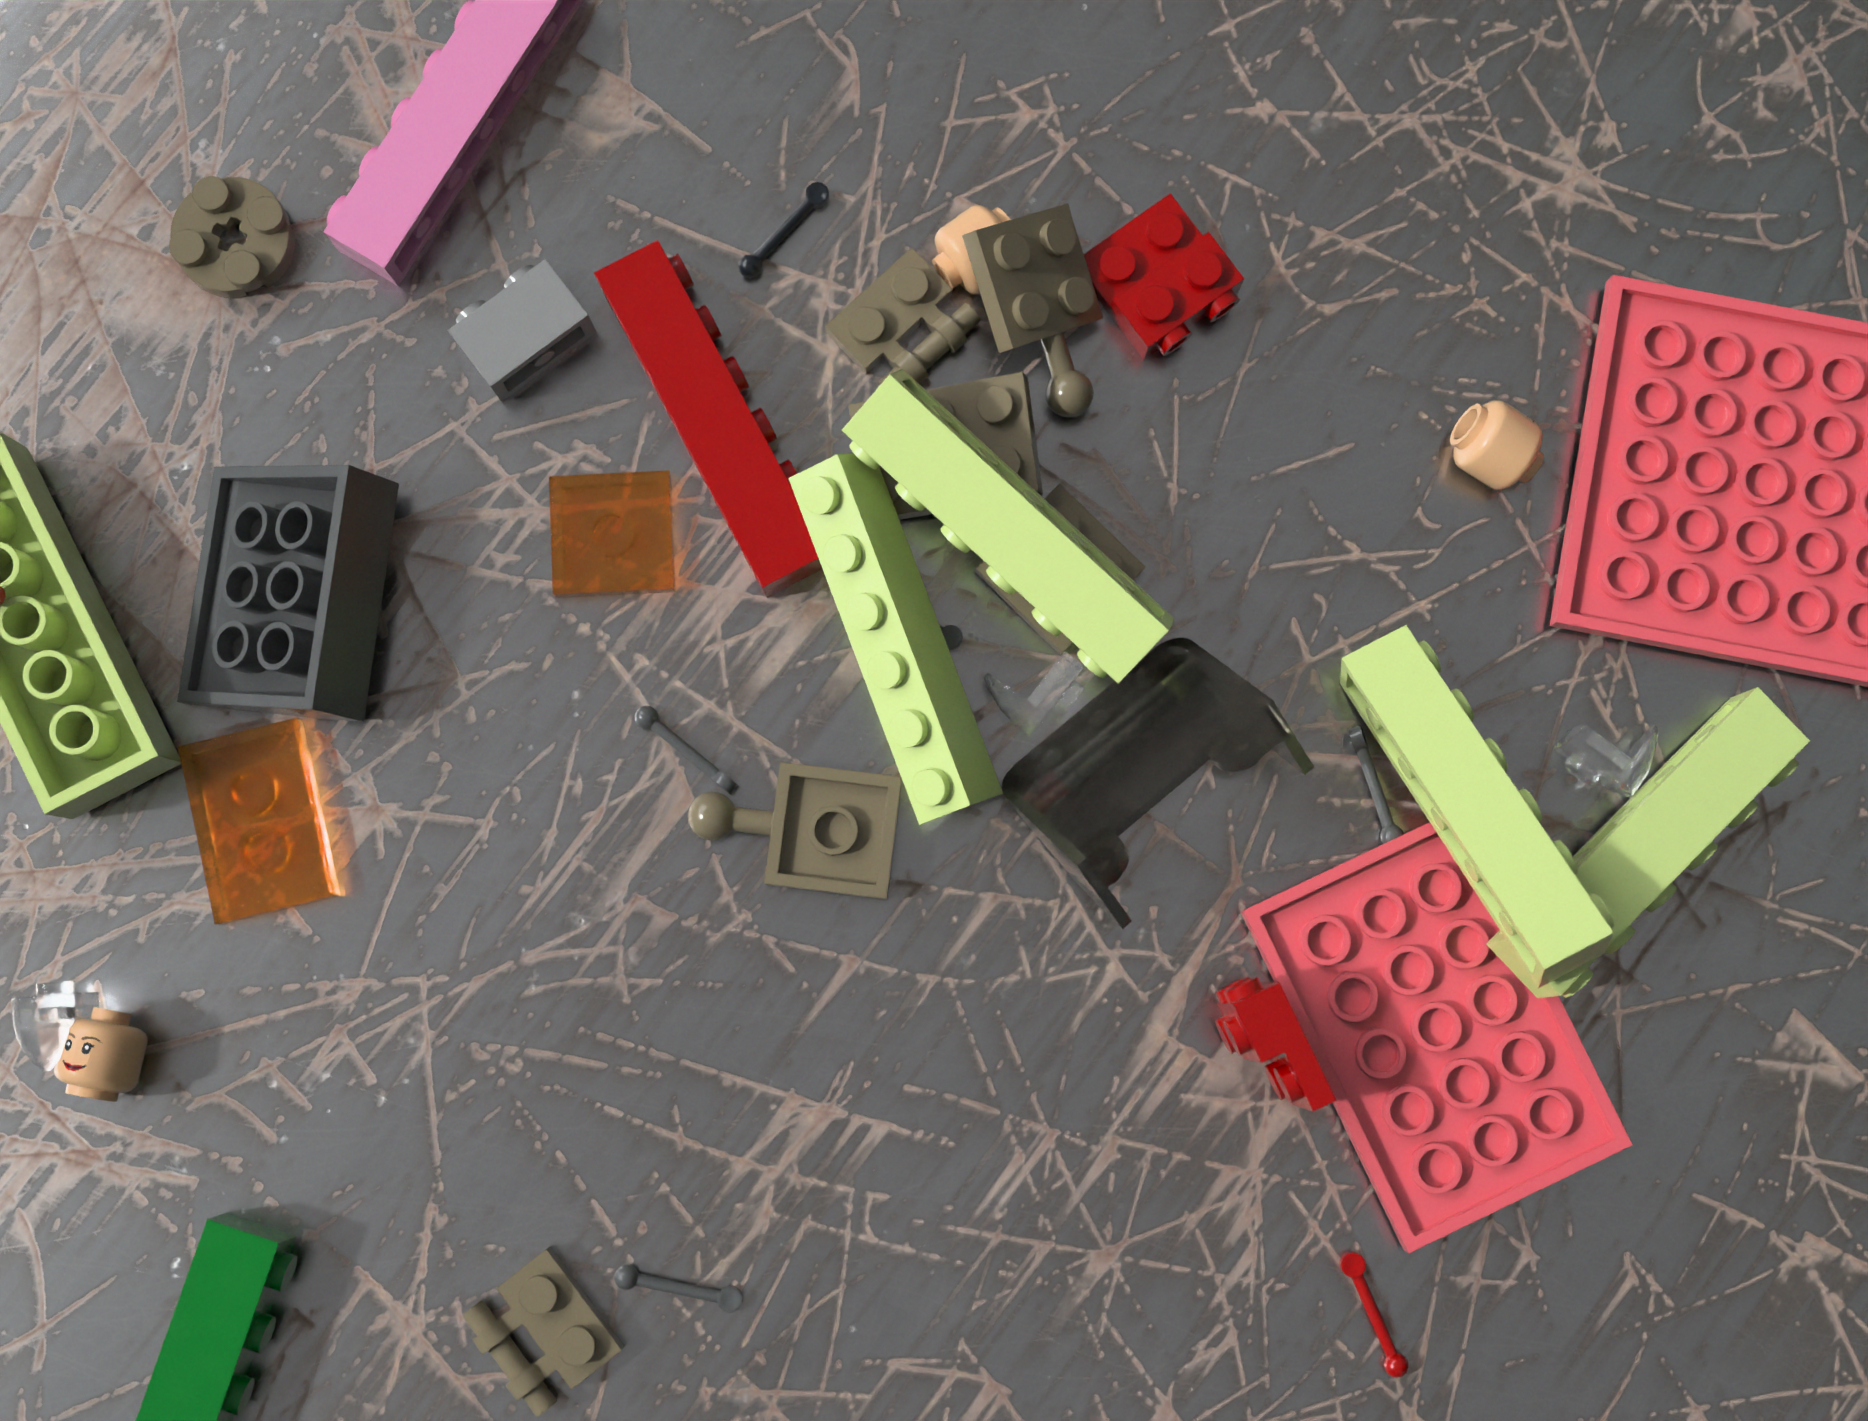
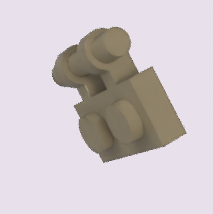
M911 247L826 324L825 331L865 374H868L883 359L892 367V370L878 382L879 386L889 374L901 369L921 384L928 377L926 370L948 350L952 353L957 351L967 341L965 334L981 319L977 312L967 303H964L950 317L941 312L939 308L952 297V288ZM923 324L932 334L910 353L900 343Z
M551 1246L496 1288L511 1308L503 1316L496 1319L483 1300L462 1315L477 1335L472 1339L482 1355L486 1352L491 1354L510 1380L506 1385L516 1401L523 1398L536 1417L540 1416L557 1402L543 1382L555 1370L558 1371L572 1390L625 1347ZM522 1324L544 1353L543 1356L531 1365L509 1336L510 1333Z

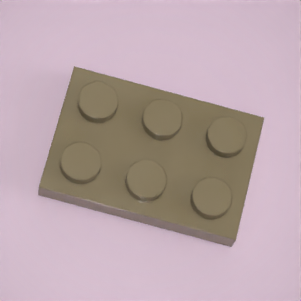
M1024 372L926 390L1037 493L1043 495L1029 382ZM866 401L849 404L850 420ZM880 466L899 520L932 514L927 508L919 511L910 506L897 493L895 486L898 482Z

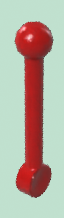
M1346 1252L1340 1258L1339 1267L1343 1274L1352 1278L1385 1353V1371L1391 1377H1403L1408 1371L1409 1363L1403 1354L1397 1352L1363 1275L1366 1268L1365 1260L1356 1252Z

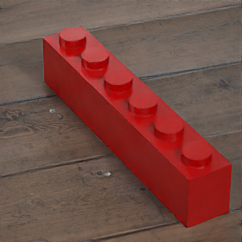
M656 240L594 272L603 294L766 598L823 569L789 478L796 475L797 472L789 459L779 464L769 444L777 440V436L762 408L760 407L751 412L741 392L750 387L734 356L723 360L713 343L714 340L722 337L709 309L705 304L695 309L685 290L694 286V283L679 254L676 253L668 258L660 242Z

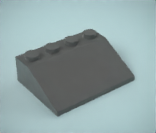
M351 465L214 467L177 702L315 719L364 722L399 483Z

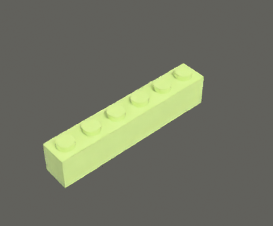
M903 369L889 374L842 429L853 440L849 445L850 449L863 463L876 470L881 466L898 482L895 486L897 493L910 506L919 511L927 508L944 524L940 528L941 532L951 544L965 553L972 549L989 565L986 572L991 580L1008 594L1013 595L1016 591L1035 607L1031 612L1036 621L1054 636H1059L1063 633L1080 648L1077 652L1078 658L1098 677L1104 678L1108 674L1114 681L1119 683L1169 631L1175 619Z
M854 453L837 454L790 477V484L919 825L1003 794L880 467L876 470L867 466Z
M1407 625L1342 657L1340 685L1537 988H1540L1606 952L1614 934L1611 929L1614 926L1612 915L1604 901L1596 893L1588 895L1575 876L1578 872L1577 865L1565 844L1560 840L1552 842L1540 824L1542 815L1533 796L1525 788L1517 790L1505 772L1508 766L1499 746L1491 738L1484 740L1472 723L1474 720L1473 711L1463 693L1457 688L1450 691L1439 674L1441 666L1432 647L1425 640L1417 642Z
M1759 687L1731 697L1574 854L1573 858L1578 870L1575 876L1588 895L1596 893L1604 901L1613 918L1614 926L1611 929L1614 934L1605 952L1607 955L1614 953L1630 940L1635 933V929L1631 924L1645 909L1648 912H1652L1672 897L1677 890V887L1672 882L1686 867L1689 870H1693L1713 855L1718 848V845L1713 840L1726 826L1732 829L1754 813L1759 806L1754 798L1767 785L1769 787L1778 785L1798 767L1799 763L1794 757L1810 740ZM1500 930L1486 943L1538 999L1561 995L1568 998L1584 987L1594 974L1589 966L1597 958L1537 988Z

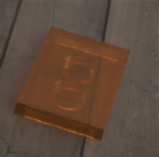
M293 718L178 746L215 925H224L341 896L302 719Z

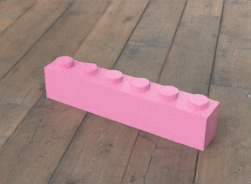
M469 0L462 6L455 20V31L444 48L436 49L428 58L423 70V80L411 98H404L396 107L388 134L379 147H372L364 156L360 164L358 180L347 196L339 197L332 205L327 216V227L324 233L339 252L393 284L400 285L583 0Z

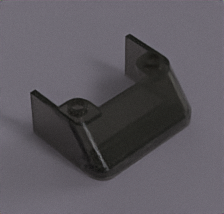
M1178 637L1164 641L1152 649L1119 683L1114 681L1014 764L1003 779L1002 792L1016 812L1074 881L1124 929L1132 920L1108 888L1121 877L1129 863V851L1118 837L1207 761L1213 763L1220 770L1234 772L1251 768L1266 753L1273 750L1304 775L1311 771L1314 766L1274 700L1192 640Z

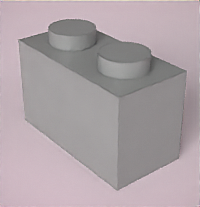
M546 259L535 267L533 265H526L515 271L504 284L505 289L487 302L479 300L467 306L457 316V324L447 330L501 402L597 332L589 315Z

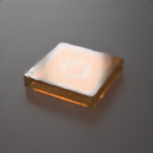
M669 470L549 476L552 590L555 598L676 592L672 483Z

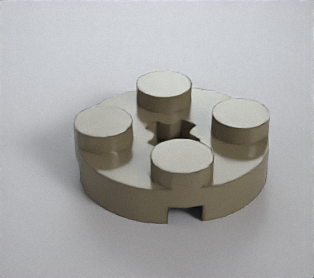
M208 176L197 181L193 191L178 206L171 224L169 249L174 260L179 263L185 274L196 285L208 293L223 298L237 299L249 296L246 292L254 291L262 285L266 288L270 287L284 275L291 263L295 250L294 230L289 223L286 210L270 190L246 178L226 177L221 179L216 176ZM232 225H240L239 230L246 236L244 244L233 243L229 251L222 250L223 241L220 239L222 232L226 228L229 229Z

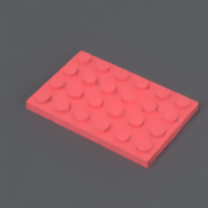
M1430 822L1240 911L1273 981L1280 982L1337 1100L1333 1102V1105L1405 1252L1411 1253L1633 1145L1559 996L1538 999L1486 945L1500 929Z

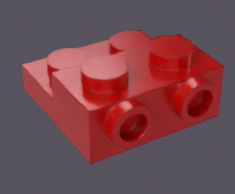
M1171 193L1084 254L1098 301L1143 360L1157 350L1163 356L1176 350L1191 337L1192 333L1188 328L1205 316L1213 322L1229 312L1240 301L1236 294H1238L1245 279L1209 232L1204 235L1201 234Z
M1247 976L1215 992L1220 1001L1217 1003L1223 1015L1215 1020V1024L1228 1051L1231 1054L1237 1052L1239 1056L1242 1055L1243 1059L1258 1063H1264L1271 1059L1272 1063L1264 1066V1069L1280 1100L1287 1098L1291 1104L1313 1112L1337 1101L1280 982H1260L1258 976L1251 979Z

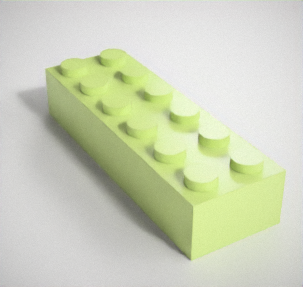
M0 432V586L3 587L6 593V598L0 605V724L44 814L73 820L183 762L28 448Z

